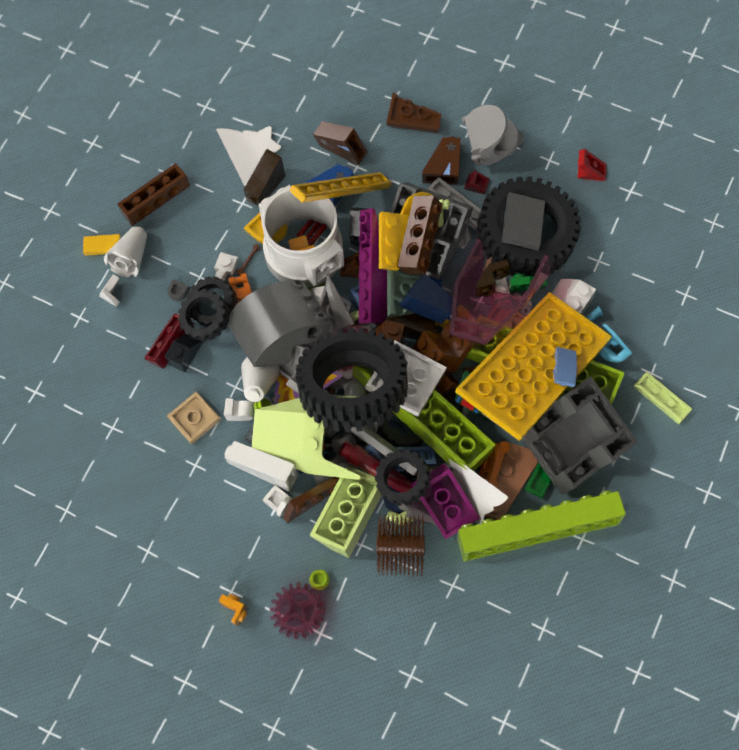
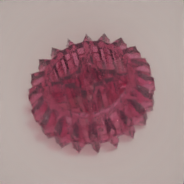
M298 582L296 588H294L293 584L290 583V590L287 591L285 587H282V595L276 592L275 595L279 600L272 599L271 603L276 605V607L270 608V612L276 614L270 616L273 621L277 620L273 625L275 628L280 627L279 632L281 634L287 630L286 637L290 638L292 632H294L295 639L299 638V633L302 634L303 638H306L305 631H309L313 635L312 627L314 626L319 629L320 625L316 622L324 621V618L319 616V614H325L326 611L319 607L324 606L325 603L324 601H318L322 596L320 593L314 595L316 592L314 587L309 590V585L305 584L303 589H301V583ZM303 595L309 599L298 602L292 596ZM287 600L290 608L285 613V616L282 617V607ZM292 603L301 610L303 618L297 613H293L295 611ZM314 604L313 616L308 621L306 611ZM298 619L303 625L294 627L286 624V622Z

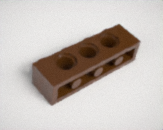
M175 163L117 203L125 219L131 226H134L184 191L190 184L186 174Z
M414 196L397 265L406 274L423 275L424 273L426 274L429 267V259L434 247V238L442 212V203L434 196Z

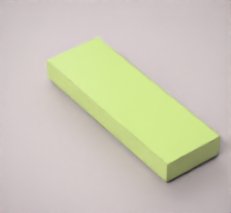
M648 372L633 386L677 424H680L692 411L690 406Z

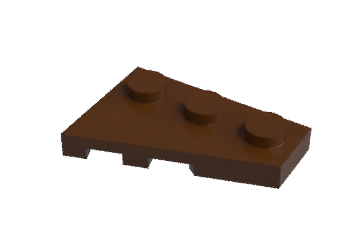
M392 93L386 124L392 127L439 133L442 114L425 106L420 107L413 104L411 100H404L398 97V94Z
M332 477L290 500L283 516L286 523L288 524L329 495L331 496L340 477Z

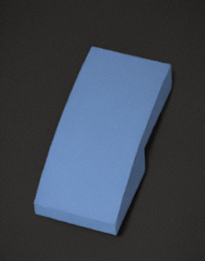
M557 347L554 352L556 363L553 370L554 382L561 386L574 387L577 372L576 351Z

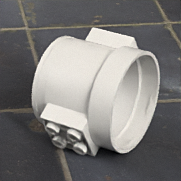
M288 185L285 188H280L271 197L263 199L259 204L264 232L263 250L266 264L270 272L281 282L301 280L307 288L314 287L326 282L327 273L331 278L337 270L344 266L343 241L338 228L336 209L330 199L302 203L289 191L291 186ZM313 219L314 221L326 224L332 230L327 239L320 245L303 251L283 248L271 239L282 226L297 220Z

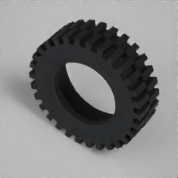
M521 176L517 177L514 183L511 178L507 180L506 185L504 182H501L498 188L494 187L483 202L477 221L478 243L481 242V251L486 250L484 256L487 260L491 257L493 258L491 264L503 260L508 261L509 275L514 276L515 272H519V274L524 275L527 273L532 277L538 273L539 276L544 277L546 272L549 275L554 273L555 268L559 270L567 262L579 239L581 225H579L581 217L577 216L579 210L577 207L573 208L575 203L573 199L567 201L568 194L566 192L560 194L561 188L558 185L553 189L551 187L552 182L547 181L545 185L542 184V178H537L536 182H533L532 177L527 176L526 181H523ZM509 192L545 201L544 212L554 220L557 225V232L552 239L540 244L539 250L501 242L504 226L503 214L506 210Z
M348 328L347 333H343V329L337 330V335H333L332 331L326 333V339L320 336L317 338L318 344L312 341L309 344V350L306 348L303 350V357L300 356L298 364H296V380L300 403H302L304 411L307 410V415L310 418L314 416L316 423L319 424L323 421V427L329 428L333 424L334 430L340 431V428L344 427L345 432H351V427H356L357 432L363 431L362 426L367 425L368 430L373 429V423L377 422L379 426L384 424V417L388 420L392 419L393 412L397 414L400 411V405H404L405 397L407 398L408 394L407 362L403 351H400V346L398 344L394 345V341L390 337L386 340L385 334L380 333L376 336V331L371 329L369 333H365V328H359V332H354V328ZM347 366L370 368L383 381V384L378 389L360 397H338L323 390L326 379L336 370Z

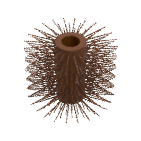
M380 514L376 542L378 576L382 567L383 576L385 565L387 567L386 575L387 572L389 573V562L391 567L390 573L392 572L393 575V566H395L396 576L399 562V573L401 576L402 560L404 564V577L406 574V563H408L409 576L411 556L412 575L414 576L415 556H417L416 574L418 577L419 560L421 559L422 577L423 556H425L423 515L421 535L419 531V515L416 535L415 515L413 517L412 529L411 515L409 516L408 532L407 516L405 515L403 534V518L401 514L400 532L398 534V514L395 522L394 515L393 520L391 518V525L389 524L390 516H387V527L385 526V514L383 515V524Z

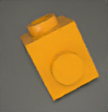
M305 235L288 240L290 250L303 251L314 248V245H308Z
M222 594L218 602L235 611L231 622L238 626L246 618L247 607L239 602L240 598L232 594L228 596Z

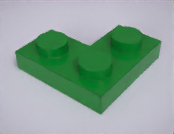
M524 274L514 275L508 283L509 292L545 289L547 279L541 278V276L525 277Z

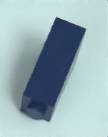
M424 273L411 287L399 305L402 308L442 324L446 319L450 321L457 313L455 309L459 303Z

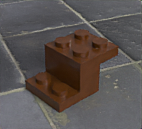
M451 319L441 334L424 330L412 349L447 367L445 372L455 373L475 342L456 320Z

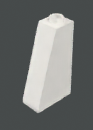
M234 441L225 451V459L228 464L288 492L291 491L299 476L295 464Z

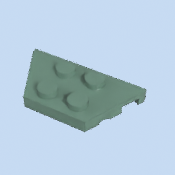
M400 269L397 271L387 270V317L414 314V312L402 308L399 303L422 276L421 274H406Z

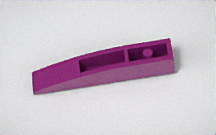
M371 208L360 210L358 315L359 324L381 325L387 319V270L379 269V222L375 209Z

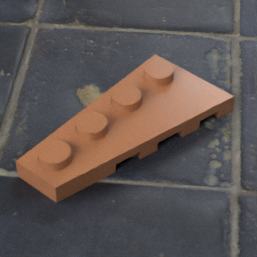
M507 442L509 444V451L504 453L501 469L496 480L498 481L497 489L507 495L508 498L501 505L494 506V510L485 514L484 517L500 520L509 511L538 463L529 448Z

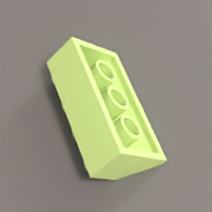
M346 465V469L357 474L367 475V478L359 480L340 477L310 536L329 549L350 558L382 494L376 487L375 477Z

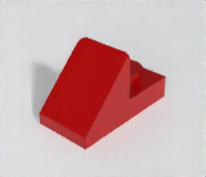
M580 150L578 178L605 181L607 164L588 150Z

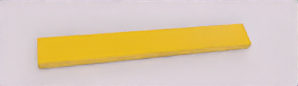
M381 172L296 184L292 185L289 191L298 200L305 203L388 189L392 182Z

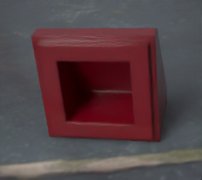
M475 170L468 175L464 189L484 195L490 178Z

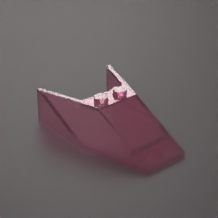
M477 239L455 281L450 335L487 345L528 303L550 276L548 256L544 255L524 295L516 297L495 291L490 296L477 298L476 284L484 272L485 260L481 240Z

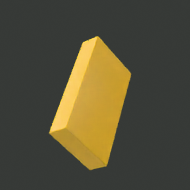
M120 234L85 236L83 239V254L85 256L106 254L121 239Z

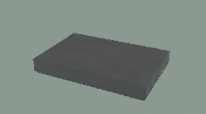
M509 192L507 195L501 242L539 250L545 201Z

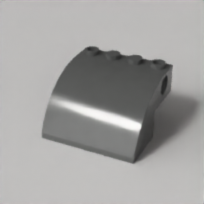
M409 182L400 183L390 213L400 214L407 198L417 192H427L438 200L448 199L450 201L449 209L443 212L444 225L438 227L436 231L434 247L429 259L430 264L426 272L427 276L438 280L448 268L461 243L474 207Z
M301 280L276 282L255 290L233 308L228 315L229 322H227L228 327L253 367L289 364L294 345L310 344L312 341L317 343V338L320 336L326 339V333L330 332L333 324Z
M591 376L559 397L522 438L561 495L575 489L598 469L615 461L638 442Z

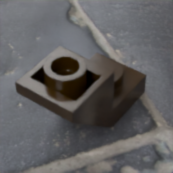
M507 260L495 262L487 266L476 284L477 298L481 296L487 297L495 293V279L500 280L509 276V263Z

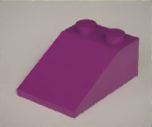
M443 463L430 472V488H427L426 495L424 497L421 496L420 500L446 540L456 534L458 529H461V526L478 520L479 516L449 467ZM416 480L415 482H413V483L411 484L412 487L415 486V484L417 483L418 480Z

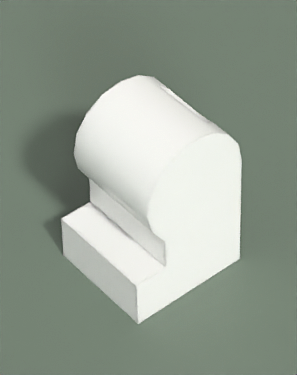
M226 398L224 416L227 421L253 420V402L245 400L235 401L234 399Z

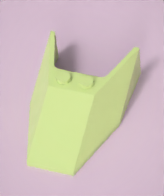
M338 396V397L353 398L354 396ZM300 398L255 409L252 448L293 463L296 469L307 474L359 480L367 478V475L354 473L323 457L325 430L323 421L318 424L314 421V416L310 418L307 415V410L304 411Z

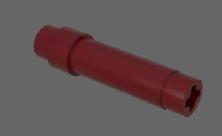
M345 441L339 451V455L346 458L348 463L363 469L374 477L377 475L376 468L380 466V460L369 454L366 449L358 444L354 445L349 441ZM392 468L388 475V486L401 493L412 489L411 484L413 481Z

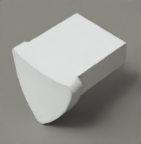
M113 274L100 292L99 297L117 307L120 302L111 293L119 283V277Z
M274 485L263 498V502L277 512L278 517H282L289 501L294 498Z

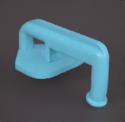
M597 306L586 318L593 322L599 316H604L600 306ZM604 323L602 325L603 329L612 338L599 354L606 361L622 362L632 352L617 334ZM611 344L621 350L618 355L609 348Z

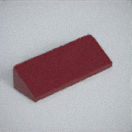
M176 313L173 314L144 358L162 369L168 364L164 356L173 341L185 334V331L180 327L181 323L178 322L179 314Z

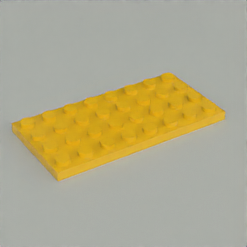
M549 292L456 388L455 392L520 441L569 387L561 386L554 382L553 370L556 365L554 352L556 348L560 347L576 351L577 378L607 345L612 336Z

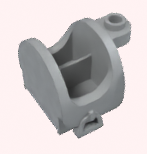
M483 105L477 107L469 115L462 118L470 138L471 152L474 154L472 160L478 166L482 164L489 166L501 161L506 156H511L516 148L522 145V141H524L522 132L518 131L515 124L507 119L503 111L496 106Z

